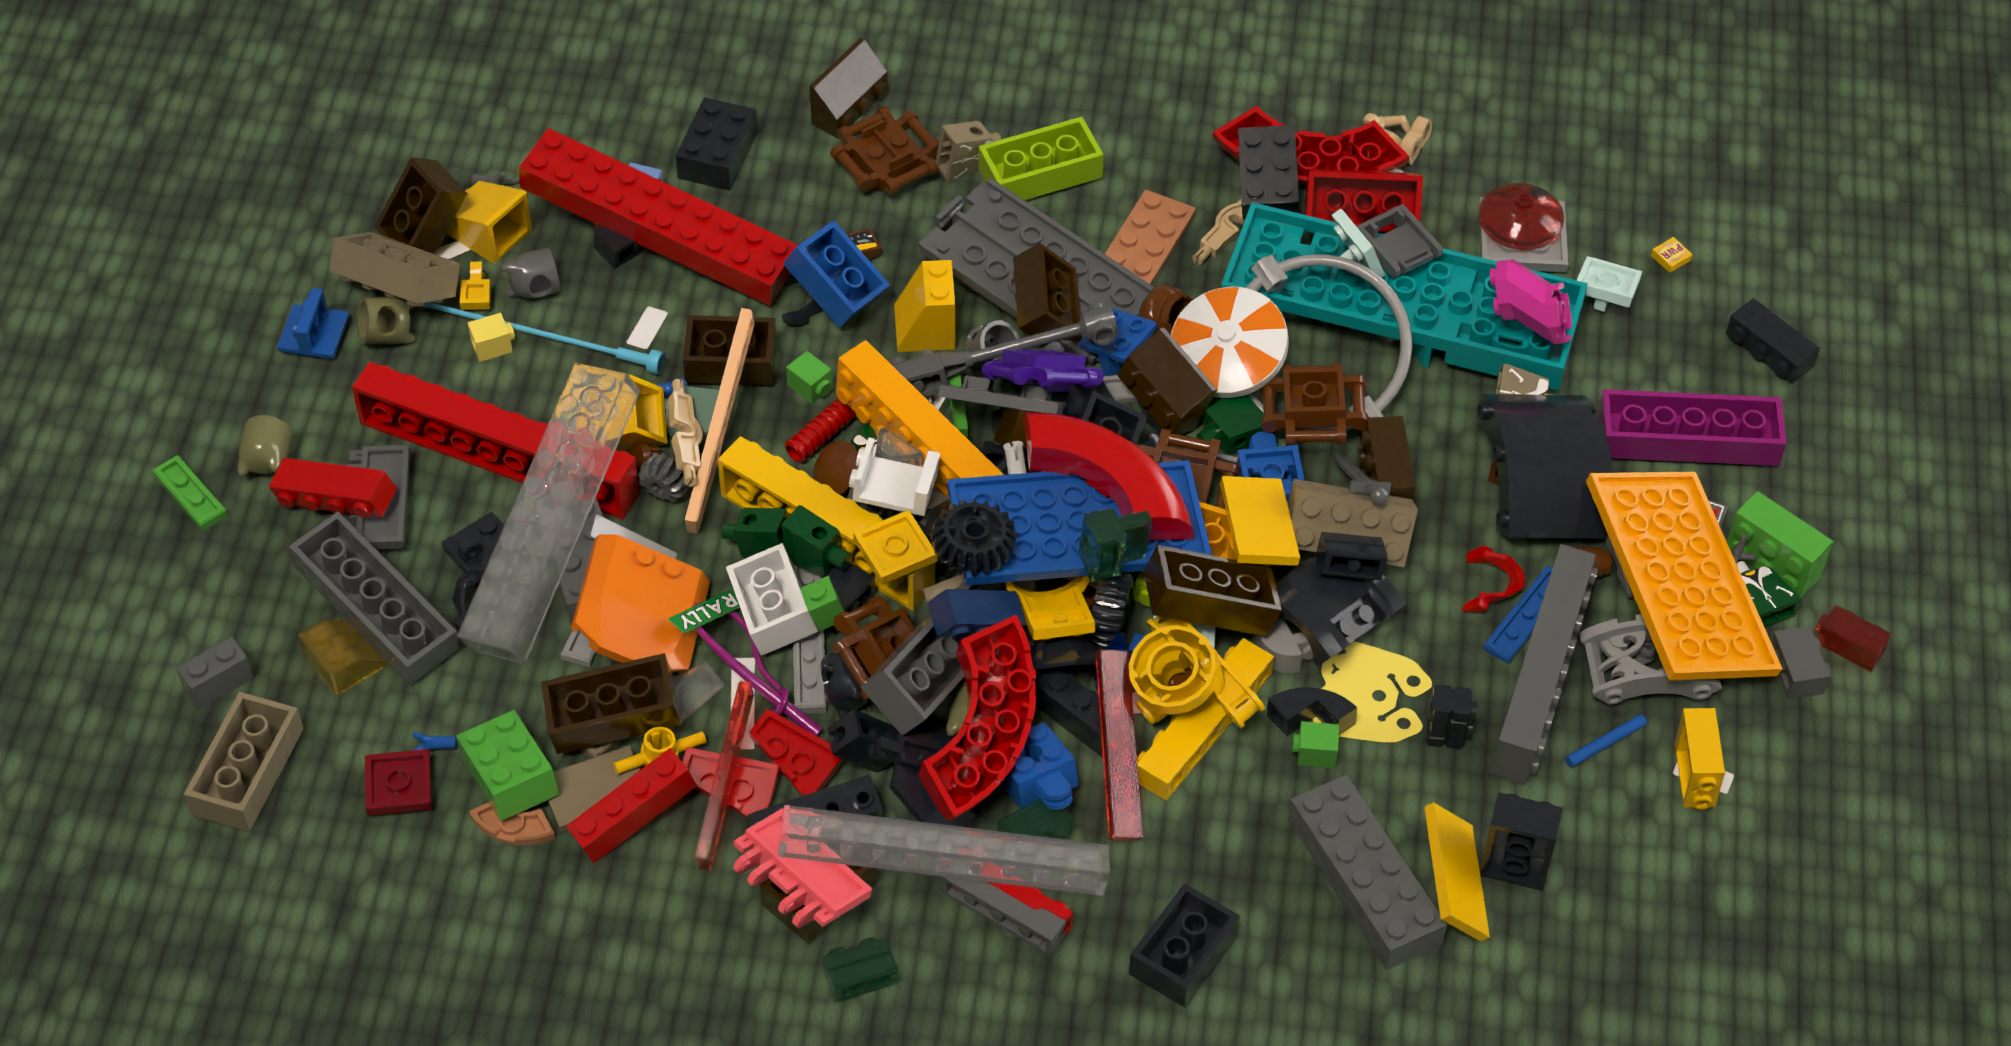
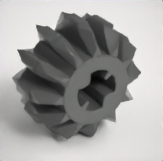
M653 453L646 462L644 461L638 474L640 478L639 484L646 487L645 492L653 494L654 498H661L663 502L668 500L676 502L689 488V484L687 486L684 484L683 471L676 468L675 457L670 458L666 453L661 455Z

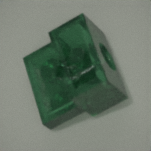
M1114 508L1096 510L1084 515L1078 554L1091 582L1121 575L1123 563L1145 558L1152 523L1148 510L1128 513L1122 517L1117 516Z

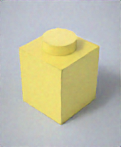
M501 313L467 322L470 340L479 362L513 352L511 340L515 339V334L511 323H505Z

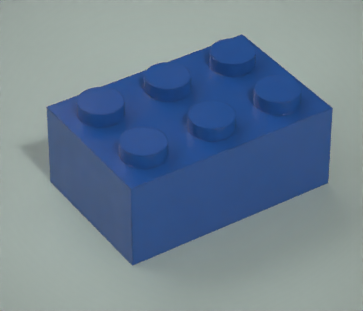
M834 220L798 245L783 262L785 267L839 329L877 301L890 286L887 280Z

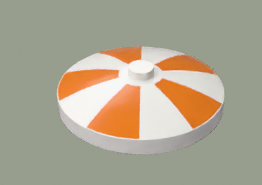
M1223 287L1198 296L1182 310L1171 332L1174 340L1216 387L1217 391L1213 397L1220 398L1247 395L1269 383L1283 366L1289 346L1288 330L1278 307L1263 294L1243 287Z

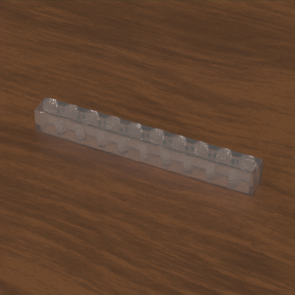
M784 805L780 825L778 856L1100 896H1104L1110 874L1109 845L789 805Z

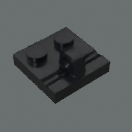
M493 512L488 513L441 542L443 550L463 573L478 569L496 576L527 557L525 547ZM480 579L474 585L478 587L487 581Z

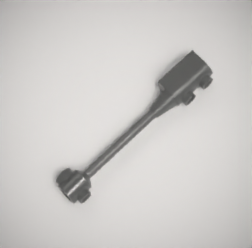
M1093 303L1086 312H1082L1079 323L973 352L934 353L931 350L925 349L918 353L917 358L905 361L901 357L891 359L889 363L925 397L939 393L940 385H948L947 378L973 366L974 363L1003 356V349L1025 350L1080 334L1084 335L1089 341L1093 340L1098 345H1107L1115 339L1118 329L1111 305L1104 306L1101 303Z

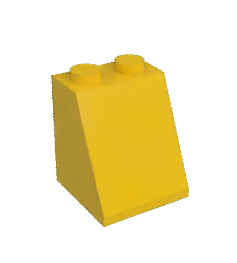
M478 181L471 188L465 190L468 194L446 234L495 264L532 231L527 192L522 189Z
M952 260L922 261L895 302L897 352H913L925 349L931 351L955 350V296Z
M630 374L571 390L572 433L578 437L592 442H600L604 446L617 451L631 449L632 444L635 442L653 443L656 446L668 444L663 387Z

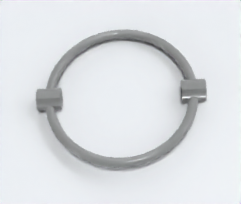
M1273 255L1257 261L1251 267V271L1256 278L1246 286V288L1257 292L1262 287L1267 294L1280 289L1288 281V277L1285 274L1288 271L1302 267L1328 266L1343 269L1360 276L1372 284L1384 296L1393 310L1399 327V361L1391 382L1375 402L1372 401L1370 396L1364 397L1365 413L1369 417H1383L1381 411L1392 401L1401 388L1408 373L1412 355V333L1409 319L1402 302L1390 285L1366 266L1334 255H1304L1290 258L1280 263H1277ZM1253 393L1247 394L1264 413L1263 404ZM1353 405L1348 408V412H1353ZM1352 426L1346 427V431L1353 429ZM1336 427L1295 428V431L1336 430Z

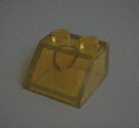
M324 619L298 634L304 657L336 697L389 666L379 653L346 620Z

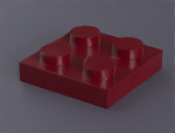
M429 749L365 755L367 816L432 809L431 755Z

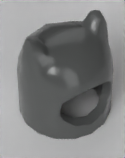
M550 247L521 253L513 260L501 266V271L509 274L511 287L506 291L508 298L522 297L535 299L561 292L559 277Z
M995 320L971 330L964 341V351L973 352L1017 340L1020 337L1010 323L1003 320ZM1003 356L974 363L971 367L982 371V367L986 362L1003 360Z

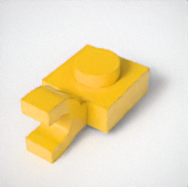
M482 261L470 262V280H461V310L490 309L491 282L490 279H484Z

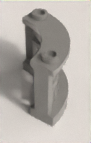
M1641 614L1635 615L1636 620L1618 623L1616 618L1579 632L1581 643L1585 644L1593 683V696L1608 705L1619 703L1631 697L1656 693L1678 694L1694 700H1701L1710 697L1712 693L1722 689L1721 682L1716 679L1669 680L1664 667L1655 670L1632 659L1631 657L1642 649L1644 641H1652ZM1628 643H1635L1634 646L1627 649ZM1604 652V654L1608 657V659L1603 663L1601 662L1600 653ZM1617 665L1612 671L1610 680L1616 676L1622 678L1605 682L1604 671Z

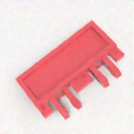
M783 808L746 829L745 834L733 842V846L741 853H744L733 865V869L737 873L742 874L760 864L747 878V882L750 885L758 886V884L770 878L786 894L792 892L778 906V910L783 915L789 914V912L805 905L792 919V923L797 928L803 927L813 920L824 927L871 896L872 888Z

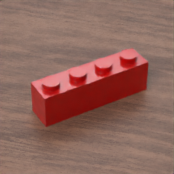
M283 458L269 485L270 490L277 497V501L283 506L306 507L313 511L321 509L334 513L339 512L340 514H357L364 518L369 516L383 518L397 489L384 470Z
M670 747L567 824L566 827L594 864L698 785L687 767Z

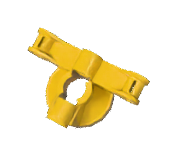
M1160 616L1155 617L1153 620L1149 618L1146 621L1152 632L1144 636L1134 648L1129 662V676L1138 699L1135 704L1152 725L1162 720L1168 714L1191 711L1202 705L1211 694L1240 729L1245 726L1244 722L1257 711L1263 712L1266 709L1259 697L1211 646L1208 639L1200 634L1189 622ZM1188 667L1192 670L1191 676L1185 682L1176 686H1167L1172 676L1177 673H1184V669Z

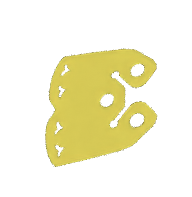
M1356 641L1351 642L1350 645L1344 648L1346 654H1336L1323 662L1321 673L1326 684L1321 689L1337 693L1357 707L1356 724L1339 735V737L1392 743L1406 739L1421 731L1423 725L1413 710L1408 708H1401L1386 717L1385 721L1378 720L1379 715H1384L1395 708L1399 693L1391 679L1387 678L1388 674H1394L1400 688L1406 695L1411 697L1419 696L1432 687L1430 677L1416 662L1407 657ZM1332 664H1335V666L1339 669L1334 674L1331 673L1334 669ZM1409 676H1417L1420 679V684L1416 687L1409 686L1407 678ZM1376 690L1383 691L1386 694L1385 700H1374L1372 697L1373 692ZM1317 717L1313 718V722L1322 723ZM1407 718L1411 723L1408 729L1399 728L1397 725L1398 719Z

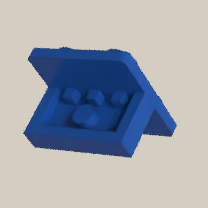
M311 288L308 299H304L302 305H293L277 345L280 352L333 359L350 318L349 312L328 309L323 289Z
M1112 308L1118 329L1115 339L1110 344L1098 345L1093 340L1089 341L1084 336L1079 342V346L1083 350L1098 354L1104 376H1114L1121 370L1128 355L1143 344L1158 328L1155 321Z

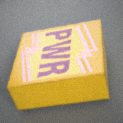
M1674 237L1653 248L1651 256L1669 273L1690 262L1693 255Z

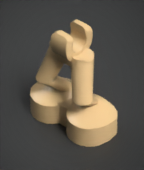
M1368 113L1363 118L1364 124L1375 120L1409 155L1407 164L1410 165L1413 164L1419 155L1420 148L1424 147L1432 131V120L1421 116L1415 119L1411 127L1405 115L1378 117L1375 114ZM1402 126L1406 135L1401 139L1395 133L1386 130V128Z

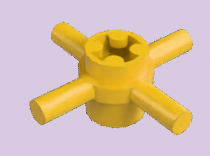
M654 727L648 730L646 734H643L644 742L641 746V753L613 762V767L616 774H620L642 765L646 766L670 747L679 757V752L685 751L687 747L693 748L705 744L706 738L701 731L676 740L674 733L670 729Z

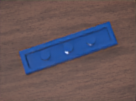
M1549 565L1545 567L1483 645V650L1510 664L1532 635L1553 569Z

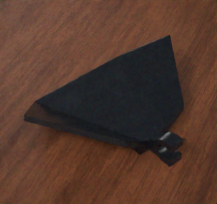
M1028 626L1023 627L1031 648L1030 653L1035 670L1068 665H1112V660L1083 636H1063L1050 640H1033ZM964 676V677L962 678V680L958 683L959 685L962 684L963 682H966V681H965V676Z
M930 714L926 720L904 735H901L895 727L884 731L882 734L885 737L879 736L876 739L877 746L874 744L868 746L869 758L874 760L894 759V768L889 788L937 845L943 848L980 814V806L978 803L969 811L950 821L939 812L918 776L922 762L943 749L956 736L950 737L947 735L946 720Z

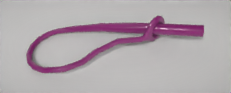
M702 602L695 603L692 607H694V606H696V605H698V604H700V603H702ZM735 611L727 614L733 617L747 632L752 642V653L758 670L776 690L738 662L701 626L695 628L702 639L734 672L773 704V712L778 715L783 712L803 729L816 736L820 735L823 728L789 702L788 689L782 688L765 670L746 622Z

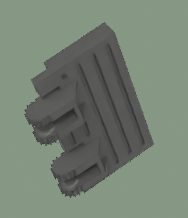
M965 375L963 387L950 384L940 385L938 396L1059 415L1063 414V409H1065L1066 405L1065 402L1051 401L1052 391H1045L1044 387L1024 384L1021 396L993 392L994 380Z
M409 445L363 446L362 450H350V464L345 465L384 470L397 487L383 518L372 516L364 518L350 513L341 514L375 549L404 548L411 456Z

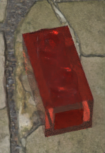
M1835 605L1829 615L1824 613L1816 626V630L1820 631L1818 639L1822 647L1870 672L1873 671L1885 653L1892 635L1880 626L1874 625Z

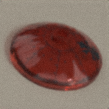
M1510 183L1494 188L1486 194L1479 208V222L1484 232L1500 245L1517 250H1533L1552 243L1561 233L1564 224V212L1558 200L1546 190L1527 183Z

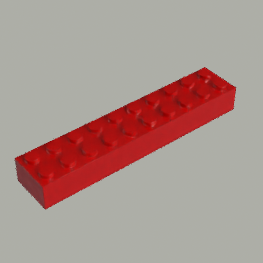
M547 128L519 166L520 188L591 222L624 235L646 248L769 306L788 280L789 275L792 274L783 262L798 246L797 244L550 128Z
M369 362L352 386L361 425L569 501L595 495L602 513L624 520L640 495L636 458L625 451L611 449L600 442L586 440L572 432L561 431L547 423L525 418L516 412L511 413L498 408L494 404L484 403L466 394H459L445 389L439 384H431L418 379L414 375L400 373L386 365Z

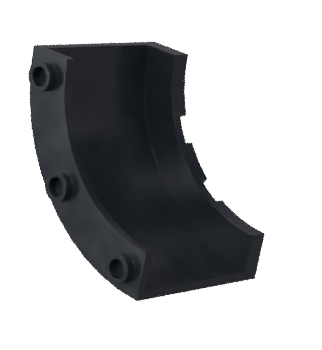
M1482 394L1481 402L1477 405V418L1487 431L1492 443V459L1497 464L1500 510L1496 514V525L1499 531L1508 538L1607 539L1608 533L1588 488L1586 479L1590 473H1613L1612 462L1603 423L1601 420H1595L1593 414H1595L1596 408L1585 395Z

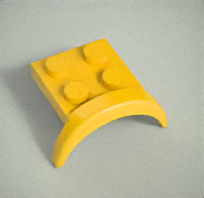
M1091 575L1077 576L1060 588L1042 592L1025 590L1013 582H1004L1008 591L1017 592L1024 618L1033 640H1050L1056 637L1081 636L1086 633L1095 632V621L1082 594L1090 581Z

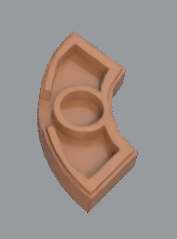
M489 802L469 811L470 818L483 833L503 843L524 846L541 844L555 839V833L541 809L530 812L522 811L502 821L499 820Z

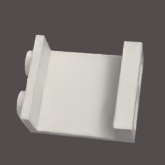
M869 437L865 449H859L856 466L859 467L858 470L853 469L851 472L849 487L854 488L853 501L903 512L909 510L912 514L925 516L938 475L940 453L928 450L923 467L873 456L875 439Z

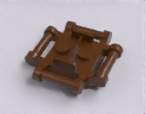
M884 106L878 109L876 114L849 127L845 125L838 128L837 135L844 145L838 144L834 146L830 155L836 162H840L852 175L861 191L865 192L875 187L879 192L885 191L891 196L898 192V188L927 174L931 176L938 172L937 163L933 158L937 155L939 139H934L918 121L919 118L914 111L908 110L902 114L901 118L895 120L890 110ZM910 128L927 147L921 149L905 130ZM861 133V137H860V138H858V139H855V138H854V136H856V135H858V134Z
M1333 362L1331 366L1291 367V364H1283L1282 377H1274L1269 383L1260 388V393L1263 395L1264 416L1261 418L1262 430L1271 433L1279 428H1285L1286 446L1302 442H1337V445L1346 444V427L1352 426L1356 430H1364L1366 428L1367 417H1369L1365 413L1364 391L1367 388L1366 379L1361 375H1343L1342 362ZM1344 390L1352 392L1353 412H1346ZM1276 392H1283L1284 413L1276 414ZM1336 427V430L1295 431V428Z
M1162 428L1156 448L1136 445L1157 463L1189 460L1198 499L1206 504L1214 472L1221 473L1222 476H1238L1240 467L1237 464L1217 460L1221 440L1212 438L1211 441L1172 434L1171 430ZM1169 445H1171V446H1177V447H1182V448H1187V449H1192V450H1197V451H1202V452H1207L1208 454H1206V453H1200V452H1195V451H1190V450H1185V449H1180V448H1175V447H1170ZM1220 486L1216 507L1225 509Z
M880 595L869 599L867 604L849 613L842 612L834 617L835 628L840 632H844L846 637L831 647L836 655L840 654L860 688L869 677L850 647L853 646L867 671L872 675L915 629L909 619L911 615L906 608H900L893 612L884 597ZM871 615L878 616V620L862 628H859L857 622ZM862 690V691L860 692V694H861V696L863 697V699H864V701H865V700L869 699V697H868V695Z

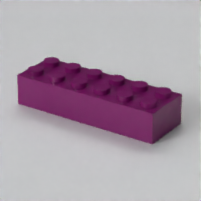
M1603 389L1598 408V420H1601L1603 423L1611 458L1780 466L1786 447L1781 397Z

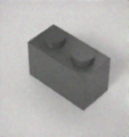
M1806 626L1774 631L1771 644L1782 666V670L1778 675L1787 698L1794 699L1824 694L1828 681L1831 680V669L1829 664L1823 660L1820 641L1817 637H1814L1811 627Z
M232 637L176 667L184 691L198 710L254 679L247 656Z

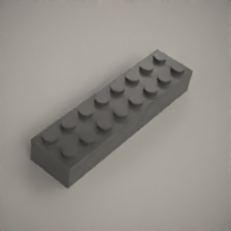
M1560 544L1488 774L1523 785L1526 784L1529 774H1536L1599 569L1593 567L1596 554Z

